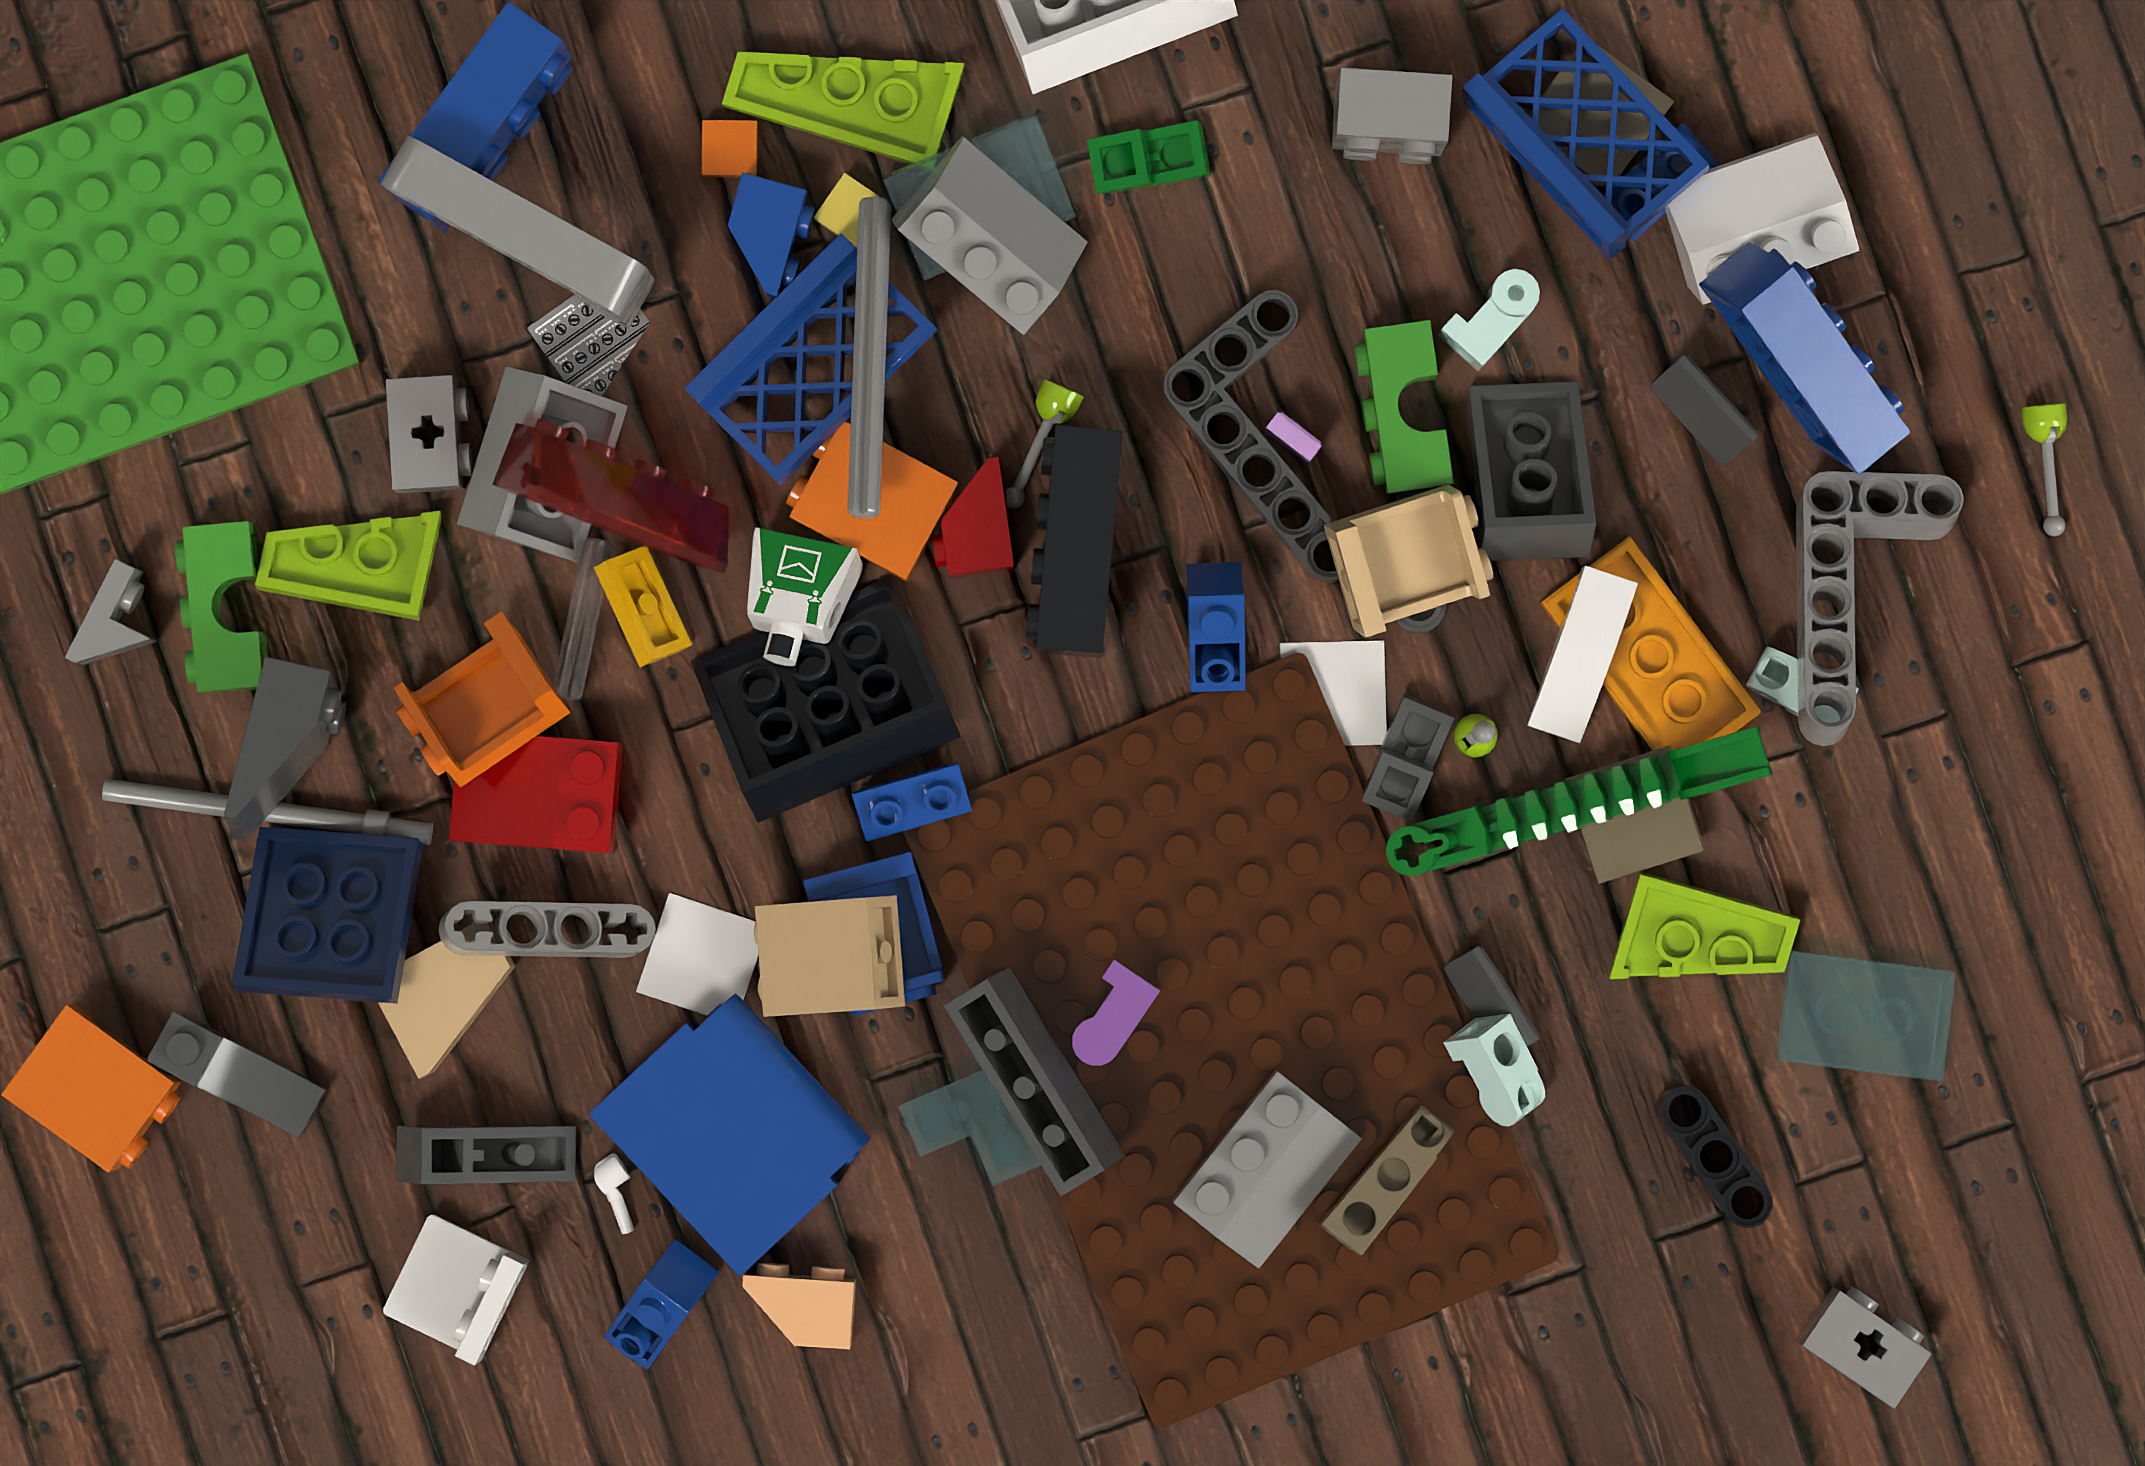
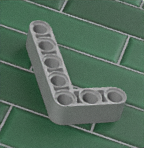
M408 135L380 183L382 187L578 295L589 308L629 329L655 282L648 268L633 258Z
M1826 471L1819 472L1810 477L1805 484L1796 510L1798 723L1801 733L1811 743L1820 746L1837 743L1846 734L1855 714L1854 538L1935 540L1944 537L1953 528L1964 501L1962 489L1953 479L1936 474L1862 472L1859 475L1856 472ZM1819 496L1828 497L1835 503L1837 510L1831 512L1821 511L1815 507L1812 499ZM1872 498L1883 499L1890 505L1892 512L1885 514L1877 513L1870 508L1867 500ZM1925 500H1936L1943 504L1947 513L1945 515L1931 514L1924 508L1922 502ZM1818 548L1829 549L1835 554L1838 562L1834 564L1821 563L1814 557L1812 551ZM1819 600L1829 601L1835 605L1839 614L1832 617L1822 616L1813 607V602ZM1821 652L1829 653L1839 662V667L1832 670L1823 669L1817 665L1813 655ZM1820 705L1830 706L1837 711L1840 720L1834 723L1824 722L1817 717L1814 708Z

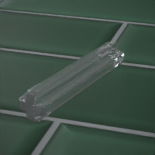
M586 538L583 543L553 686L561 698L579 700L583 694L605 592L594 567L611 559L614 550L613 544L605 540Z

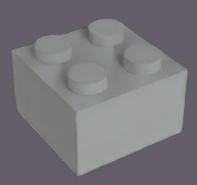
M1341 68L1335 89L1332 149L1344 150L1343 158L1351 160H1376V153L1383 152L1398 153V161L1402 163L1430 164L1431 157L1441 156L1448 143L1452 75Z

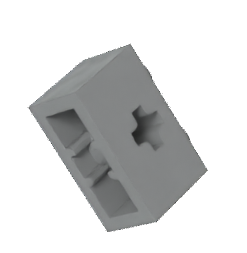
M452 375L386 379L392 490L399 494L464 490V476H472L473 473L471 444L462 443L461 421H469L470 419L467 388H458V380ZM428 420H432L435 426L444 430V436L435 438L434 448L430 449L426 442L418 439V432L427 430Z
M1853 1286L1849 1288L1846 1294L1832 1287L1796 1339V1342L1895 1409L1932 1354L1919 1345L1925 1336L1898 1317L1892 1325H1889L1873 1314L1879 1304ZM1875 1330L1872 1340L1879 1347L1874 1354L1864 1350L1858 1356L1857 1354L1861 1347L1854 1341L1855 1337L1859 1332L1870 1335Z

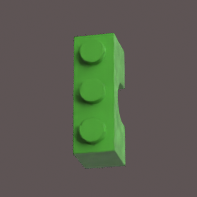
M1430 320L1364 329L1362 333L1363 343L1354 344V357L1358 377L1368 376L1370 398L1361 399L1365 430H1375L1378 452L1369 453L1373 485H1383L1385 497L1425 492L1445 485L1452 486L1454 482L1446 429L1430 432L1417 431L1403 421L1398 410L1399 395L1405 387L1416 382L1435 380L1438 375Z
M250 521L182 527L183 540L176 541L175 557L179 574L186 573L188 595L180 597V613L184 629L191 628L193 650L185 651V669L188 683H196L197 693L202 694L256 690L264 659L268 657L266 633L259 631L233 632L226 626L221 617L220 603L226 590L233 584L241 581L256 580L260 564L257 525Z

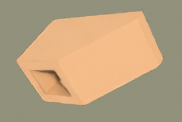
M756 1263V1272H745L742 1287L794 1346L850 1349L853 1334L856 1279L844 1278V1268L812 1266L811 1276L789 1274L790 1265Z

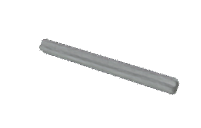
M865 197L859 202L847 509L852 517L858 519H872L880 514L891 205L883 197Z

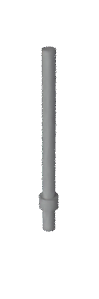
M105 779L102 799L104 801L221 817L224 815L229 796L113 779ZM280 802L263 821L265 823L330 832L418 838L425 845L431 844L433 835V823L391 818L390 812L367 809L366 814Z

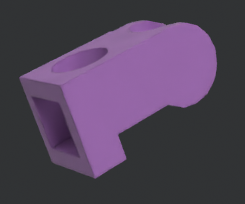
M1115 959L1102 976V979L1114 987L1095 1015L1078 1024L1072 1035V1047L1076 1056L1082 1062L1091 1066H1101L1109 1063L1118 1054L1160 992L1159 989Z

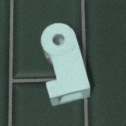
M1512 269L1505 271L1492 284L1488 292L1487 302L1468 323L1456 313L1437 336L1474 369L1479 371L1537 305L1540 295L1538 282L1531 274L1524 270Z
M1766 647L1745 686L1760 696L1785 707L1786 711L1798 716V660L1779 650ZM1820 705L1814 708L1817 717L1824 722L1834 723L1840 720L1837 711L1830 706Z
M1510 1013L1475 1018L1443 1042L1453 1061L1463 1060L1479 1090L1482 1108L1496 1123L1508 1127L1514 1125L1543 1102L1545 1088L1537 1072L1538 1068Z

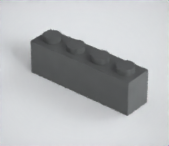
M1010 967L984 980L944 1006L1060 1197L1126 1156Z

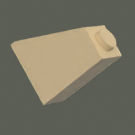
M492 922L488 925H470L460 930V932L464 934V941L469 942L470 937L477 932H493L494 925ZM493 934L490 942L496 944ZM440 941L405 960L398 1004L380 1002L378 1004L418 1079L424 1078L437 1070L512 972L515 964L511 956L455 954Z

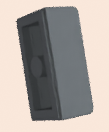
M1683 355L1651 385L1652 392L1721 465L1729 463L1758 437V431L1688 355L1686 357Z
M1473 946L1443 967L1444 973L1474 1019L1510 1013L1526 1046L1539 1040L1538 1036L1540 1035L1483 947Z

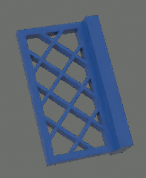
M1563 8L1486 74L1481 76L1478 73L1462 86L1464 104L1608 260H1611L1626 247V240L1709 170V164ZM1561 28L1577 44L1575 62L1543 60L1544 43ZM1537 50L1536 60L1526 59ZM1583 51L1593 62H1582ZM1512 70L1536 71L1534 97L1510 96L1498 82ZM1542 71L1575 72L1573 99L1541 97ZM1581 73L1605 74L1613 82L1612 101L1579 99ZM1619 90L1630 101H1619ZM1521 107L1533 108L1532 119ZM1540 108L1572 110L1570 136L1546 135L1539 127ZM1579 110L1611 111L1610 137H1577ZM1618 112L1642 113L1650 122L1649 140L1616 138ZM1656 129L1667 141L1655 140ZM1557 146L1569 147V158ZM1576 147L1609 149L1607 176L1582 174L1575 166ZM1615 149L1648 151L1646 177L1613 176ZM1654 151L1678 152L1690 164V167L1676 179L1653 178ZM1595 186H1606V196L1604 197ZM1613 187L1645 188L1644 206L1626 221L1611 205ZM1652 188L1663 189L1651 200Z
M842 233L684 388L780 486L851 416L852 382H844L845 355H853L854 344H845L846 318L855 317V307L846 306L847 289L856 281L857 248ZM889 281L888 297L896 305H888L887 316L907 315L918 327L903 342L886 343V353L891 354L886 358L885 382L937 331L934 324ZM837 300V307L829 308ZM836 318L835 345L807 346L808 328L817 319ZM798 339L797 346H791ZM835 355L834 382L806 383L807 356ZM778 357H797L796 384L768 385L769 366ZM758 378V385H751ZM844 392H851V393L843 400ZM834 393L833 411L824 420L805 421L806 394ZM796 394L795 421L767 422L768 395ZM739 396H758L757 423H733L723 412ZM804 431H812V432L804 439ZM794 432V450L776 466L766 456V433ZM744 433H756V445Z

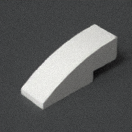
M1586 565L1581 568L1527 726L1577 743L1581 742L1615 652L1638 583Z

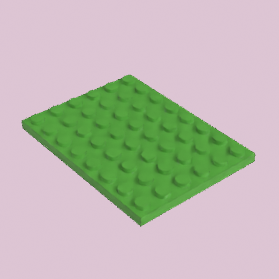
M248 53L0 142V495L362 364L252 58Z

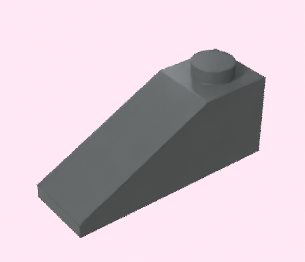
M397 1126L396 1181L415 1184L576 1181V1126Z

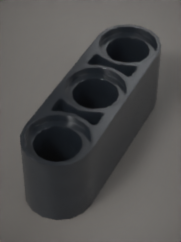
M1674 1084L1665 1088L1658 1096L1655 1104L1657 1119L1717 1209L1728 1221L1743 1228H1754L1763 1224L1769 1218L1773 1209V1197L1770 1190L1708 1098L1700 1090L1685 1084ZM1681 1094H1688L1696 1103V1115L1690 1123L1676 1125L1669 1116L1670 1103L1675 1097ZM1720 1140L1727 1149L1728 1158L1726 1163L1718 1170L1707 1171L1700 1161L1702 1147L1710 1141ZM1751 1186L1757 1192L1759 1204L1752 1214L1746 1217H1739L1732 1209L1731 1199L1739 1188Z

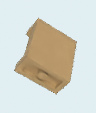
M1445 485L1324 524L1351 624L1355 631L1366 638L1385 632L1386 623L1465 597L1474 596L1482 599L1490 596L1487 581L1493 579L1492 566L1483 547L1477 549L1472 528L1478 527V516L1469 495L1463 496L1460 490L1450 485Z
M897 895L755 906L754 939L758 946L760 978L758 981V993L762 1001L763 1017L874 1010L905 1006Z

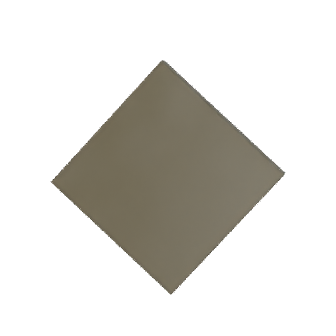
M1601 48L1664 116L1674 101ZM1576 50L1568 61H1576ZM1583 51L1582 62H1593ZM1559 72L1541 97L1573 99L1575 72ZM1581 73L1579 99L1612 101L1613 82L1605 74ZM1619 90V101H1630ZM1540 108L1539 127L1546 135L1570 136L1572 110ZM1533 109L1528 114L1531 119L1533 115ZM1579 110L1577 137L1609 138L1611 111ZM1618 112L1616 138L1646 140L1648 138L1650 122L1642 113ZM1557 146L1569 158V147ZM1576 147L1575 166L1584 175L1607 176L1609 149ZM1615 149L1613 176H1620L1638 150Z
M1669 745L1566 778L1565 781L1571 780L1572 782L1583 779L1584 775L1598 771L1600 773L1611 771L1612 767L1626 763L1630 765L1636 764L1641 759L1654 755L1664 756L1667 755L1668 751H1672L1673 747ZM1676 798L1671 803L1653 808L1651 805L1642 808V811L1627 816L1625 813L1613 816L1611 820L1598 824L1596 821L1584 824V827L1581 828L1598 884L1706 850L1689 798L1684 800Z

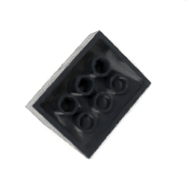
M893 575L852 592L831 640L828 643L822 644L802 639L794 666L776 664L763 657L770 633L766 631L757 632L691 660L692 667L741 791L758 823L961 737Z

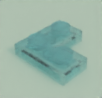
M983 1070L898 1106L920 1157L971 1136L992 1186L1041 1166Z

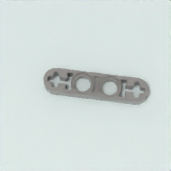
M466 901L458 903L448 910L440 920L439 925L440 939L447 949L455 954L479 956L626 958L635 956L649 947L656 931L654 919L641 906L605 903ZM491 914H496L493 932H477L470 937L469 942L464 941L463 932L454 931L453 924L462 920L464 915H468V921L471 925H488L493 921ZM520 914L531 920L535 932L530 943L520 944L510 938L506 928L510 916ZM565 916H578L587 924L588 938L584 944L575 945L565 940L561 933V922ZM599 916H603V917H604V920H603V922H602V925H601V920H600V917H599ZM626 918H629L631 927L640 929V935L632 939L630 944H627L626 936L623 934H607L602 938L604 945H599L602 927L614 928L625 922ZM493 934L496 944L490 942Z

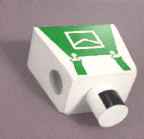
M755 528L747 615L753 628L770 632L763 655L765 659L780 665L794 666L802 639L822 644L828 643L831 640L863 569V563L856 548Z

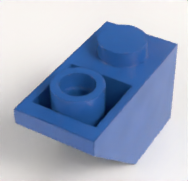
M742 172L728 227L770 300H774L798 276L801 260L792 258L797 238H808L815 207L807 205L809 196L805 189Z
M1241 562L1186 564L1190 692L1246 691L1244 587Z
M674 1239L644 1278L603 1338L618 1348L624 1356L633 1359L648 1370L708 1289L719 1271Z

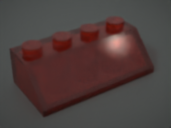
M539 418L535 427L520 423L515 424L492 483L493 486L685 563L722 574L725 573L728 565L729 506L712 500L714 489L686 478L683 479L681 487L663 480L667 470L637 458L634 461L633 467L615 460L618 450L588 438L584 447H581L566 440L569 430Z

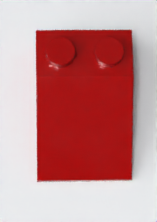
M536 736L464 786L460 787L454 781L449 841L614 854L623 744L618 742Z

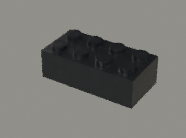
M1056 425L1055 438L1044 437L1041 475H1050L1051 484L1050 494L1039 493L1036 530H1046L1045 549L1034 548L1031 572V584L1041 585L1040 604L1029 603L1026 639L1036 640V652L1102 658L1123 431Z

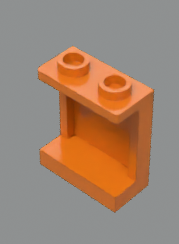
M844 422L812 454L820 460L810 479L800 475L786 501L787 505L793 507L789 518L839 545L856 548L861 557L887 570L888 573L908 582L957 492L959 482L883 442L880 514L872 519L852 517L847 510L851 424Z
M502 611L484 622L493 640L418 691L412 692L403 681L393 687L403 705L395 709L398 716L414 737L421 733L427 742L426 745L420 748V751L437 776L446 771L460 787L571 713L522 635Z
M67 1004L1 1095L108 1173L117 1171L121 1165L130 1169L149 1143L142 1136L154 1120L162 1124L181 1100V1097L175 1091L182 1081L174 1075L166 1074L92 1020L94 1016L78 1004Z

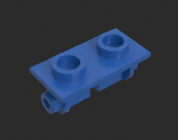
M958 762L952 764L944 763L938 768L871 787L867 785L861 790L852 792L866 842L972 812Z

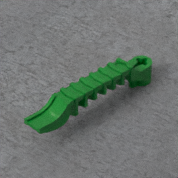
M1757 726L1668 751L1667 755L1664 756L1654 755L1641 759L1636 764H1622L1612 767L1611 771L1600 773V771L1584 775L1583 779L1572 782L1571 780L1556 783L1555 787L1544 790L1542 788L1525 792L1523 796L1513 798V796L1496 800L1495 804L1488 806L1481 804L1402 827L1390 836L1386 845V856L1389 864L1395 871L1406 876H1416L1497 852V849L1508 846L1510 849L1526 844L1527 840L1538 838V840L1554 836L1559 831L1567 829L1570 832L1583 828L1584 824L1595 821L1597 824L1613 819V816L1625 813L1627 816L1642 811L1644 807L1652 805L1653 808L1671 803L1676 798H1680V800L1688 799L1769 776L1773 773L1771 766H1769L1760 728ZM1435 840H1442L1443 845L1428 849L1419 856H1410L1407 851V846L1414 842L1428 843Z

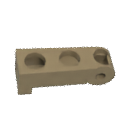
M1421 1104L1405 1120L1383 1149L1317 1224L1356 1255L1362 1256L1436 1161V1156L1448 1142L1454 1129Z

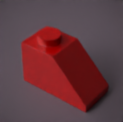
M999 457L986 460L942 518V534L932 535L936 568L947 566L949 579L1015 570Z

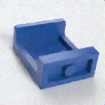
M912 852L803 880L809 902L897 895L905 1002L937 994L935 983L945 981L946 979ZM879 1009L851 1011V1015L853 1017Z

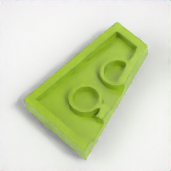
M441 511L421 513V516L391 519V517L370 519V522L342 526L329 524L267 532L255 586L257 590L420 621L442 519Z
M1639 871L1608 977L1609 979H1628L1630 976L1659 975V977H1679L1681 974L1717 973V975L1785 972L1800 918L1796 915Z

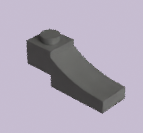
M182 1011L172 1012L147 1058L148 1062L190 1085L214 1094L297 1138L303 1136L328 1090L324 1086L232 1036L228 1037Z

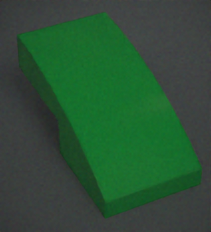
M1198 120L1146 131L1136 129L1087 139L1096 194L1148 188L1211 176L1202 122Z

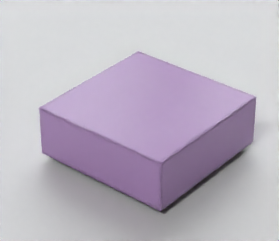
M1278 412L1264 431L1306 465L1311 462L1321 448V442L1283 412Z

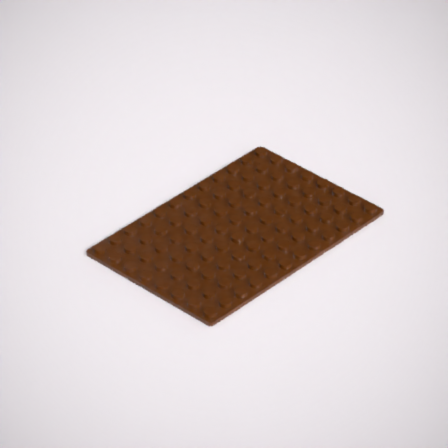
M1294 653L1245 674L1246 691H1216L1197 694L968 791L967 794L972 812L903 831L969 989L1008 967L1011 968L1126 1155L1106 1170L1060 1197L1053 1184L1052 1186L1150 1419L1155 1426L1161 1428L1556 1261L1559 1255L1557 1245L1506 1126L1496 1123L1487 1115L1479 1099V1090L1463 1060L1453 1061L1443 1043L1464 1026L1400 875L1388 862L1386 842L1369 804L1361 801L1364 790L1308 658L1301 653ZM1115 959L1159 989L1160 992L1118 1054L1109 1063L1101 1066H1091L1082 1062L1076 1056L1072 1047V1035L1078 1024L1095 1015L1114 987L1102 979V976ZM1277 1070L1362 1139L1258 1269L1176 1206L1172 1198L1272 1072ZM1422 1104L1453 1128L1454 1132L1436 1156V1161L1362 1256L1356 1255L1317 1223L1338 1202L1405 1120Z

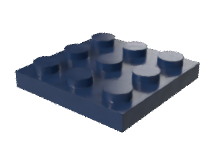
M259 827L232 986L239 992L398 1004L424 844L418 838Z

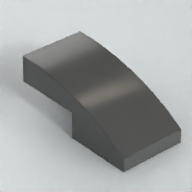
M1403 693L1375 760L1361 801L1412 822L1433 776L1435 762L1455 719L1454 713Z

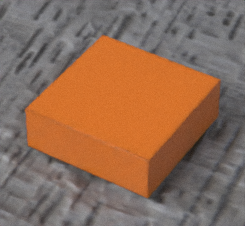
M702 120V177L741 178L742 172L758 177V122L752 120Z

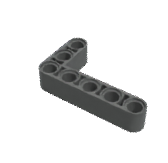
M1269 290L1257 295L1176 362L1166 373L1163 383V396L1171 410L1308 575L1316 581L1323 583L1336 582L1339 580L1337 571H1323L1316 566L1313 559L1315 547L1323 542H1328L1324 524L1333 522L1332 518L1225 391L1286 341L1295 329L1298 309L1294 300L1285 292ZM1272 303L1280 305L1285 309L1288 316L1287 325L1283 329L1273 332L1265 330L1257 320L1258 310L1262 306ZM1232 338L1238 340L1243 345L1246 357L1242 363L1237 366L1228 367L1217 360L1214 348L1223 339ZM1185 373L1196 375L1203 384V394L1191 402H1185L1177 398L1172 391V383L1177 376ZM1225 415L1236 422L1239 434L1233 442L1219 444L1210 438L1207 425L1216 416ZM1259 457L1271 464L1274 476L1269 484L1256 487L1250 485L1245 480L1242 468L1252 458ZM1297 500L1303 503L1309 515L1307 524L1300 529H1289L1281 524L1278 518V508L1283 502Z

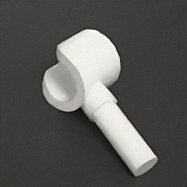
M612 1153L596 1164L594 1179L611 1203L621 1233L627 1234L635 1229L623 1195L617 1187L630 1179L631 1176L618 1155Z

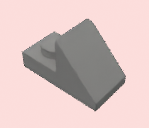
M114 560L65 656L66 659L85 665L157 642L156 639L119 621L123 612L130 615L141 599L145 586L139 583L144 573L143 571L123 561Z

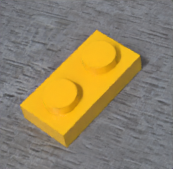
M647 545L608 559L594 567L640 668L681 652L692 645Z

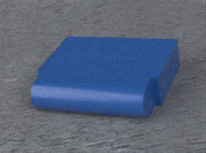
M735 993L726 1002L720 1003L707 1015L708 1018L698 1028H695L690 1022L684 1024L589 1113V1116L740 1277L838 1186L839 1182L833 1174L844 1164L847 1166L860 1153L859 1150L871 1137Z

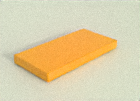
M1630 536L1589 566L1638 583L1602 686L1651 751L1672 745L1673 750L1735 733L1762 713ZM1579 574L1540 602L1559 629L1562 621L1565 619Z

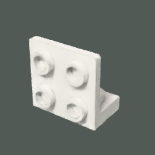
M432 1214L427 1217L383 1308V1313L457 1349L456 1357L475 1366L483 1359L530 1260Z

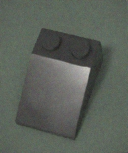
M1578 381L1469 386L1468 403L1473 503L1479 523L1478 527H1476L1478 549L1483 547L1490 561L1589 557L1596 527V517Z
M265 657L223 815L234 839L246 841L327 749L330 733L339 735L344 721L346 703L340 702L341 690H337L331 671Z

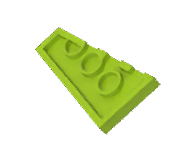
M738 51L722 106L933 171L965 64L945 62V64L922 63L915 60L895 59L894 61L863 60L856 57L824 58L797 54Z

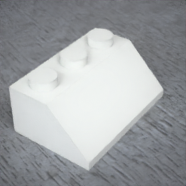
M1816 133L1711 168L1665 207L1687 287L1703 305L1711 301L1701 289L1699 283L1748 242L1767 252L1774 248L1790 265L1797 261L1805 269L1860 251L1846 199Z

